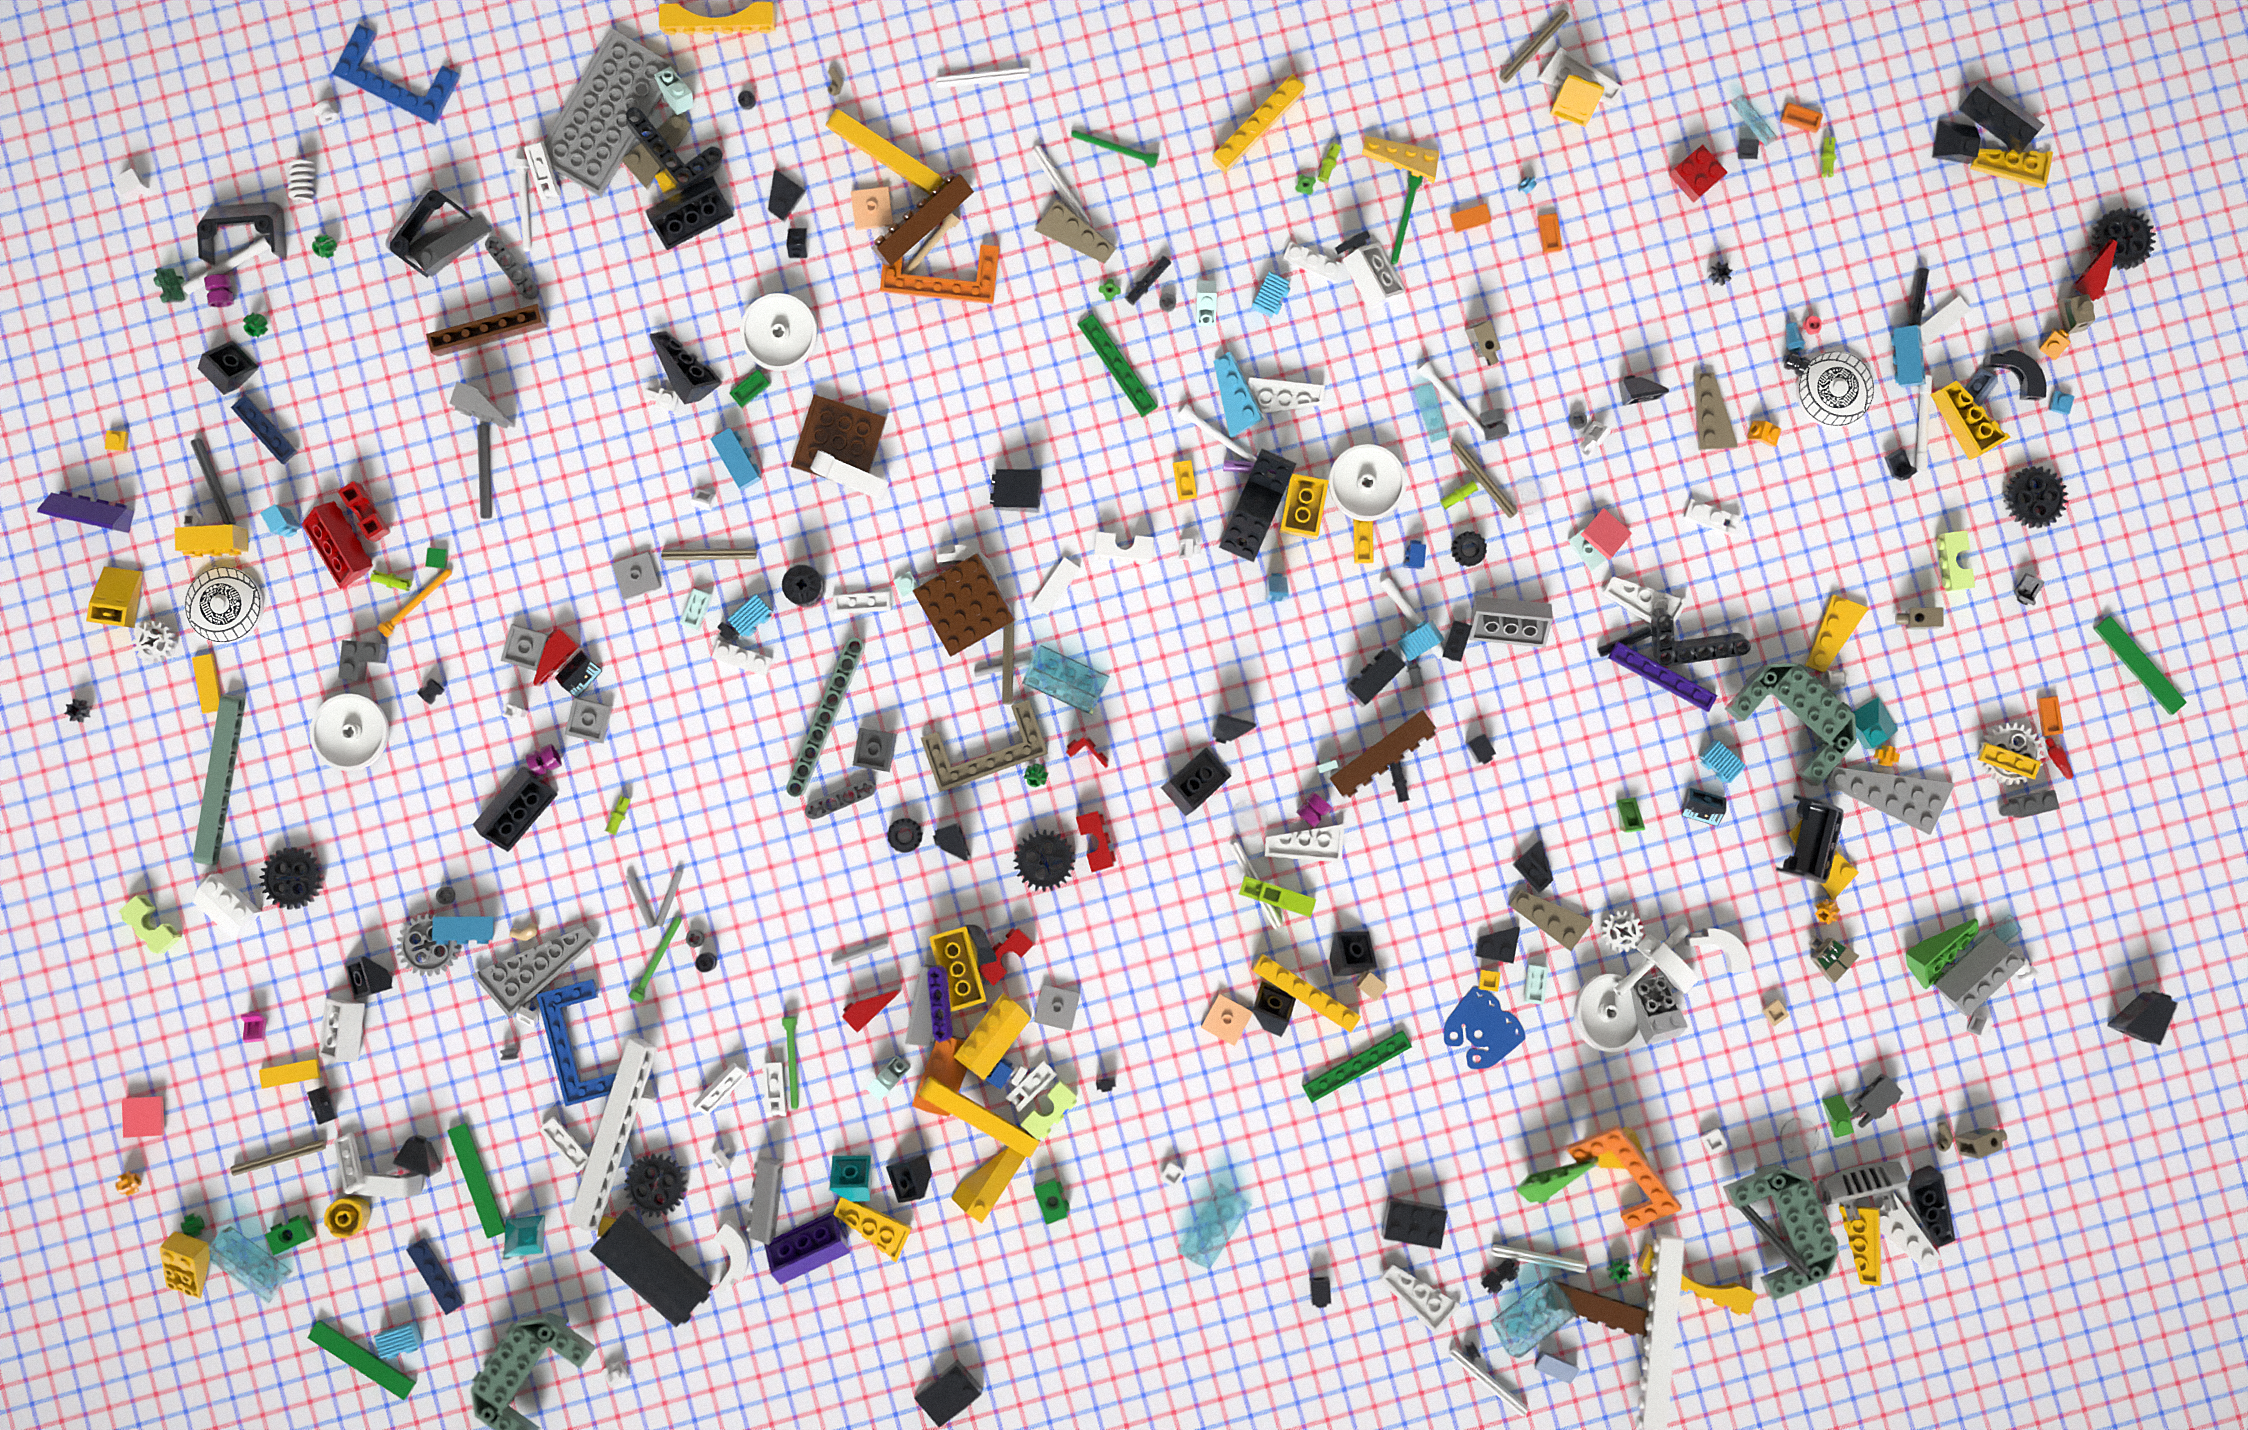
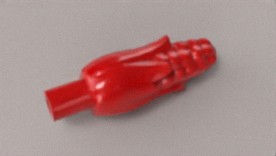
M2052 737L2045 739L2044 741L2049 747L2047 752L2053 763L2059 768L2066 779H2072L2074 776L2073 770L2063 747L2060 744L2056 745Z

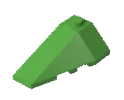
M1974 918L1930 937L1907 951V966L1924 989L1927 990L1944 974L1942 969L1947 963L1952 964L1955 961L1958 950H1964L1979 933L1978 920Z
M1595 1157L1579 1164L1575 1162L1530 1174L1516 1187V1190L1530 1203L1537 1201L1539 1204L1545 1203L1550 1200L1551 1196L1593 1168L1599 1161V1158Z

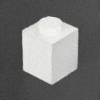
M132 168L112 179L115 185L113 188L117 195L129 201L149 190L141 174Z

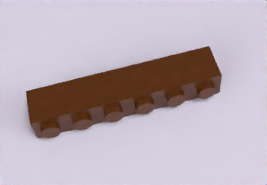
M951 173L945 177V182L941 186L934 187L930 191V196L919 200L916 203L917 207L913 211H907L902 216L903 220L898 224L894 223L891 225L886 235H881L874 241L875 244L871 249L885 266H892L974 193L961 174Z
M538 304L427 333L426 337L430 352L439 357L546 328L548 325L543 308Z
M1421 710L1329 779L1342 797L1348 796V798H1351L1358 792L1357 789L1360 786L1364 785L1366 787L1373 782L1375 775L1378 773L1382 775L1387 772L1390 764L1393 762L1395 764L1399 763L1405 758L1404 754L1408 751L1412 753L1421 746L1419 743L1423 740L1429 741L1437 735L1435 732L1438 729L1424 710Z
M1551 1280L1545 1300L1547 1305L1550 1306L1549 1309L1559 1313L1561 1310L1566 1311L1568 1315L1575 1318L1580 1316L1586 1317L1587 1321L1594 1324L1602 1322L1605 1323L1606 1327L1616 1330L1618 1327L1624 1329L1623 1332L1635 1336L1637 1333L1643 1335L1642 1338L1647 1337L1645 1320L1649 1318L1648 1309Z

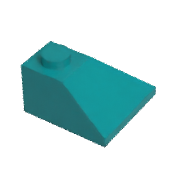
M1879 697L1852 712L1855 715L1856 736L1864 749H1872L1898 731Z
M871 1155L832 1156L829 1190L851 1202L870 1201L872 1186Z
M545 1215L506 1219L505 1258L544 1253Z

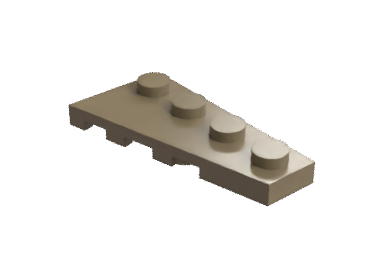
M674 113L657 128V131L674 151L692 126L682 114L677 115ZM641 143L622 160L625 166L647 190L651 186L655 175L661 172L659 165ZM660 146L654 148V150L657 152H662L664 150Z
M1058 199L1034 229L1104 264L1117 249L1116 246Z
M1714 372L1694 374L1698 450L1737 448L1738 444Z
M1520 889L1508 904L1569 951L1573 950L1594 921Z

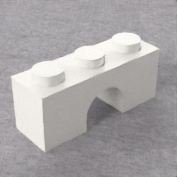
M1097 532L1094 555L1098 557V560L1109 561L1110 558L1117 559V562L1128 563L1129 560L1136 561V564L1147 565L1148 562H1152L1154 537L1135 536L1133 546L1130 549L1122 550L1115 543V533Z

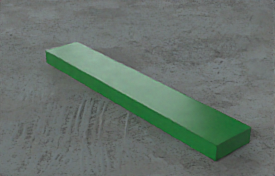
M1094 314L1078 323L1077 326L1141 418L1157 409L1158 406Z
M2107 616L2094 628L2097 634L2169 715H2174L2187 703L2111 616Z
M1400 1030L1303 1084L1302 1087L1310 1102L1313 1103L1412 1048V1045L1404 1031Z
M467 1122L448 1129L449 1138L486 1238L489 1239L505 1233L504 1221Z
M321 1320L317 1321L307 1337L404 1401L417 1383Z

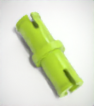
M1829 137L1823 139L1821 177L1826 178L1828 170V178L1834 176V161L1837 159L1835 154L1836 138L1831 137L1829 145Z
M1336 143L1330 144L1327 155L1322 160L1323 165L1317 176L1320 182L1324 183L1325 180V183H1328L1332 170L1337 165L1336 160L1342 147Z
M1471 480L1459 489H1453L1454 492L1440 499V503L1447 510L1457 502H1463L1464 498L1479 489L1476 483Z
M373 570L370 576L371 582L384 584L387 588L395 587L409 591V588L412 586V580L398 577L394 573L387 574Z
M619 796V800L614 811L610 813L612 816L604 831L617 835L616 833L622 820L626 818L624 815L631 802L630 799Z

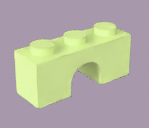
M1967 530L1938 535L1936 546L1940 550L1939 566L1943 571L1942 586L1945 588V592L1975 588L1973 568L1962 569L1956 562V556L1959 552L1970 549Z
M137 895L118 912L122 915V920L135 929V934L145 940L150 951L156 954L166 953L182 936L170 923L161 924L156 929L153 928L149 918L157 908L145 895Z
M1061 1079L1047 1093V1097L1054 1103L1053 1111L1048 1114H1042L1034 1108L1021 1123V1126L1037 1140L1041 1137L1045 1139L1051 1132L1050 1127L1054 1122L1058 1124L1064 1117L1062 1113L1067 1108L1070 1110L1077 1103V1094Z

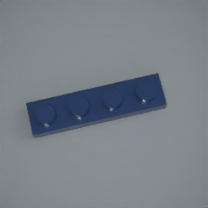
M244 395L230 407L281 464L284 465L298 453L247 395Z
M425 1238L406 1249L445 1315L465 1304Z

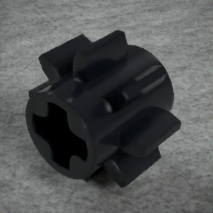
M1720 261L1715 264L1716 268L1714 266L1709 268L1712 273L1708 278L1712 279V285L1720 283L1723 286L1725 280L1729 282L1732 279L1729 274L1733 269H1729L1728 263L1721 265Z
M73 699V703L66 704L67 712L64 714L70 716L69 721L77 720L83 723L84 718L91 717L89 713L92 707L86 705V700L79 701L78 699Z

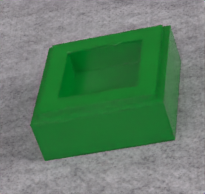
M427 548L425 567L446 569L448 550Z

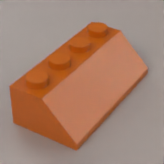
M954 1035L944 1042L936 1040L913 1100V1107L932 1114L950 1116L951 1113L924 1099L918 1093L928 1076L959 1092L968 1068L953 1056L966 1040Z

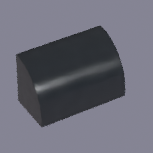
M965 925L978 966L997 961V956L984 930L977 925Z

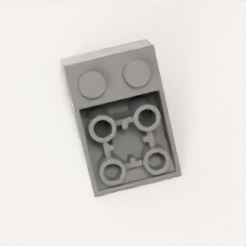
M456 381L449 404L455 406L454 410L469 417H477L484 422L489 423L491 420V422L506 429L508 426L515 428V424L485 393L475 387Z
M1664 975L1637 981L1630 988L1638 1028L1646 1044L1679 1037L1688 1028Z

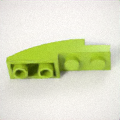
M1247 876L1243 877L1238 893L1239 895L1310 918L1317 900Z

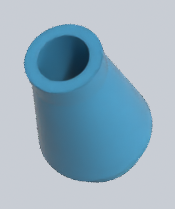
M1792 322L1785 325L1786 348L1789 349V352L1803 350L1805 348V340L1797 323Z

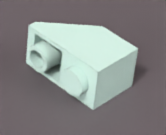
M671 66L654 74L666 102L677 115L693 107L691 90Z
M1197 281L1196 326L1216 325V281Z
M896 1055L866 1089L881 1101L907 1073L910 1067Z

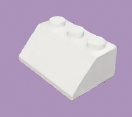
M1379 242L1360 247L1343 259L1347 271L1351 274L1355 286L1359 289L1369 309L1382 306L1406 292Z
M221 873L211 874L197 889L193 900L194 904L234 940H237L262 913L254 903Z
M325 998L319 1047L320 1057L335 1062H358V1057L361 1054L360 1040L363 1035L362 1022L365 1016L364 1003Z

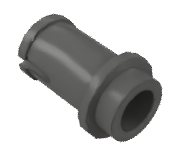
M1418 664L1407 666L1408 670L1406 672H1409L1412 689L1424 686L1420 673L1421 667Z

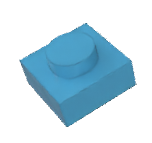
M2054 391L2048 410L2069 415L2075 396Z

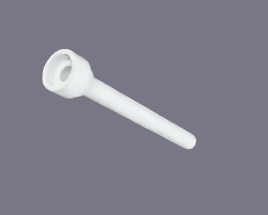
M527 159L513 160V165L516 173H518L523 250L528 252L531 249L526 184L529 162Z
M1426 362L1417 371L1419 375L1428 378L1477 433L1483 435V426L1433 373V366L1430 362Z
M1186 404L1179 413L1178 417L1182 420L1192 421L1248 462H1256L1257 458L1196 416L1192 410L1193 408Z

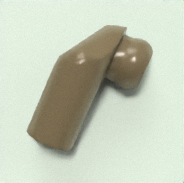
M832 67L827 71L832 79V83L827 88V91L830 95L836 96L840 94L844 81L836 67Z
M1941 1122L1937 1124L1941 1133L1937 1147L1940 1151L1946 1152L1951 1147L1954 1138L1947 1123Z

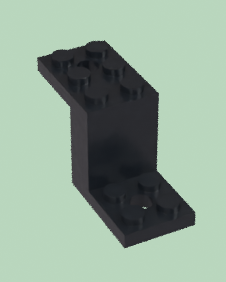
M1261 448L1219 548L1254 563L1297 463ZM1269 469H1272V470H1274L1277 474H1272V473H1270L1268 470H1269ZM1239 538H1244L1247 542H1243Z

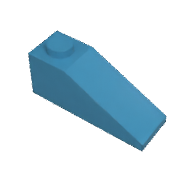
M1271 573V576H1268L1266 579L1265 601L1285 602L1289 597L1287 577H1283V574Z

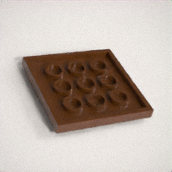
M814 394L790 467L826 478L810 469L817 452L822 451L838 461L870 474L887 417Z
M979 553L974 554L912 590L950 657L1017 620Z

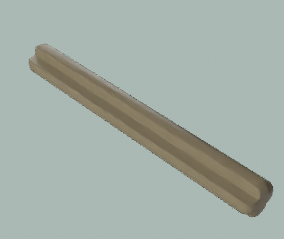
M1561 10L1500 74L1499 78L1502 82L1507 83L1568 20L1570 15L1566 10Z
M1460 441L1453 443L1451 449L1508 518L1515 516L1518 513L1516 508Z
M754 548L662 550L661 557L663 560L756 559L757 551Z
M1014 621L1003 627L1002 703L1005 705L1013 703Z
M321 1139L233 1165L230 1170L233 1176L322 1151L326 1149V1144Z

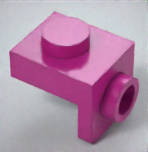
M257 1011L241 1014V1019L244 1021L242 1040L245 1043L265 1041L267 1019Z

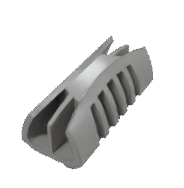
M1878 1162L1840 1171L1819 1183L1824 1203L1827 1206L1837 1203L1843 1204L1848 1221L1854 1220L1853 1216L1855 1220L1861 1218L1855 1204L1858 1198L1879 1194L1882 1197L1886 1212H1890L1891 1207L1893 1211L1898 1210L1893 1192L1894 1190L1907 1187L1908 1179L1900 1162Z

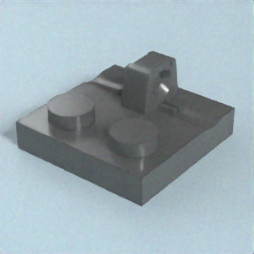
M859 728L852 765L890 772L897 734Z

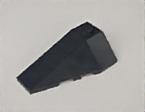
M667 331L650 334L649 337L669 381L684 405L701 401L722 384V381L710 366H704L697 360L698 357L694 353L690 355L685 351L683 344Z
M1931 1165L1913 1171L1907 1186L1910 1204L1936 1246L1942 1247L1956 1241L1944 1175Z

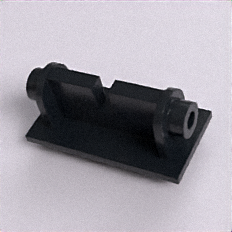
M1453 621L1442 657L1454 662L1462 661L1472 625Z
M1511 1259L1505 1260L1496 1268L1500 1273L1499 1276L1492 1271L1482 1278V1286L1485 1289L1487 1287L1490 1288L1487 1291L1489 1295L1492 1293L1494 1295L1503 1289L1502 1285L1505 1282H1512L1519 1276L1517 1273L1520 1270L1518 1267L1513 1269L1515 1264Z

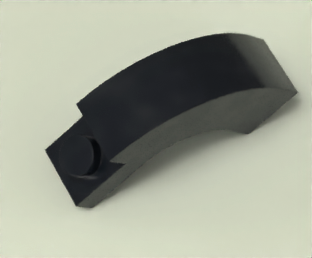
M2008 350L2003 354H1991L1983 360V367L2003 368L2016 375L2020 383L2019 400L2039 401L2046 398L2047 385L2045 375L2038 363L2029 355L2017 350Z

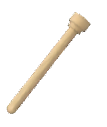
M950 213L943 220L942 226L901 274L910 275L948 229H952L953 226L956 227L960 220Z

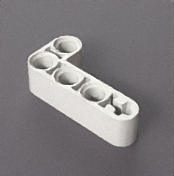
M822 451L817 452L810 468L813 472L880 501H882L889 482L838 461Z
M363 1172L365 1186L350 1193L354 1195L407 1198L422 1194V1175L418 1173L393 1175Z

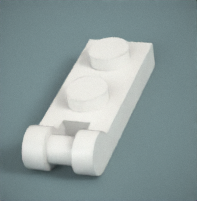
M544 142L524 147L540 199L545 200L549 196H560L561 190L556 183ZM544 183H548V189L545 188Z
M1693 499L1689 501L1683 517L1731 536L1736 535L1737 523L1739 524L1741 521V517L1738 515L1730 514ZM1725 520L1730 521L1729 526L1723 525Z
M1043 1060L1005 1099L1008 1102L1011 1101L1015 1105L1014 1108L1019 1112L1057 1073ZM1019 1092L1025 1097L1023 1100L1016 1096Z
M783 1061L763 1063L766 1117H773V1115L778 1114L786 1116ZM772 1102H779V1107H773Z

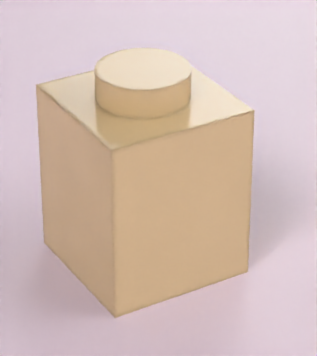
M1369 971L1366 973L1362 972L1356 980L1358 982L1356 986L1375 1001L1379 999L1388 987Z

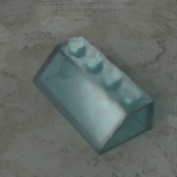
M1040 645L1022 683L1092 715L1110 676Z
M1219 1183L1177 1247L1178 1253L1195 1264L1210 1270L1252 1204Z
M231 1226L221 1230L209 1247L210 1262L268 1304L292 1273L291 1269Z
M1547 1277L1491 1320V1323L1506 1354L1521 1358L1578 1314L1569 1297L1550 1277Z

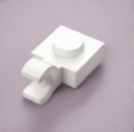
M660 388L659 393L644 390L643 394L645 399L656 401V408L675 412L679 397L674 391Z
M1594 421L1584 433L1585 441L1580 444L1579 449L1584 451V455L1590 457L1594 452L1595 444L1600 446L1611 430L1608 426Z
M505 703L502 710L506 712L502 716L507 719L514 718L518 720L519 717L525 718L528 710L511 703Z

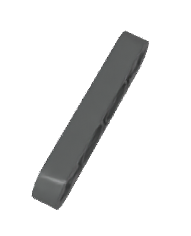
M496 236L489 237L485 242L486 250L520 294L526 299H535L539 294L537 285L503 241ZM495 242L502 252L498 253L492 248V243ZM510 256V264L502 265V258ZM518 270L522 271V278L514 280L513 273ZM523 283L532 288L531 294L527 292V289L522 285Z
M863 780L809 803L805 807V815L809 819L815 820L871 797L876 792V785L871 780ZM865 783L871 785L870 793L862 792L860 793L862 797L859 798L855 787L858 786V790L864 788ZM848 790L853 791L855 795L854 799L850 802L844 798V794ZM829 798H834L837 801V806L834 809H829L826 805ZM822 801L823 807L826 810V812L823 813L822 809L816 812L817 816H814V814H810L809 811L812 810L811 806H814V808H818L821 806L819 802Z

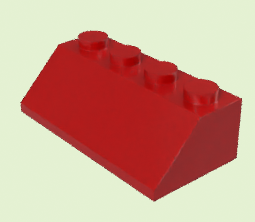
M335 501L316 506L312 509L301 525L339 589H342L366 575L373 567L372 561L365 553L360 540L356 538L351 525L347 523L342 510Z

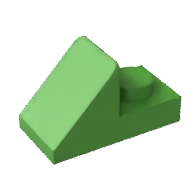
M1636 798L1616 800V807L1621 819L1620 830L1625 833L1645 830Z
M1842 1095L1822 1100L1833 1137L1839 1138L1854 1133L1850 1117L1853 1115Z

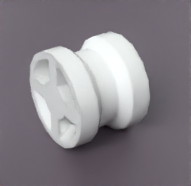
M322 101L313 107L312 111L319 117L321 125L330 124L338 117L336 111L331 109L332 106L329 101Z
M189 510L184 511L180 515L179 523L182 527L203 526L204 518L201 514Z

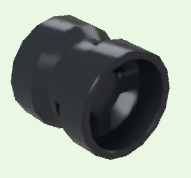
M1792 351L1787 357L1783 368L1794 370L1796 375L1802 376L1810 363V359L1806 357L1801 358L1797 352Z
M430 678L426 682V686L420 688L417 694L425 702L432 705L436 700V695H441L445 690L437 681Z
M711 952L700 954L695 960V967L703 973L712 971L717 966V957Z

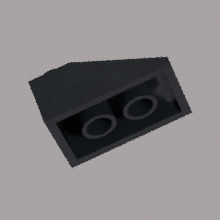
M1206 747L1160 788L1179 810L1187 816L1208 799L1231 775Z
M957 1359L917 1394L914 1399L940 1428L980 1397L983 1388Z

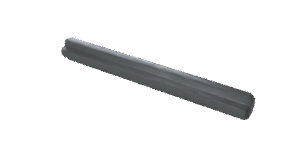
M482 424L477 426L480 517L482 519H491L489 427Z
M196 438L191 440V446L224 525H236L235 518L202 439Z
M1749 1204L1738 1208L1802 1277L1810 1271L1804 1262Z

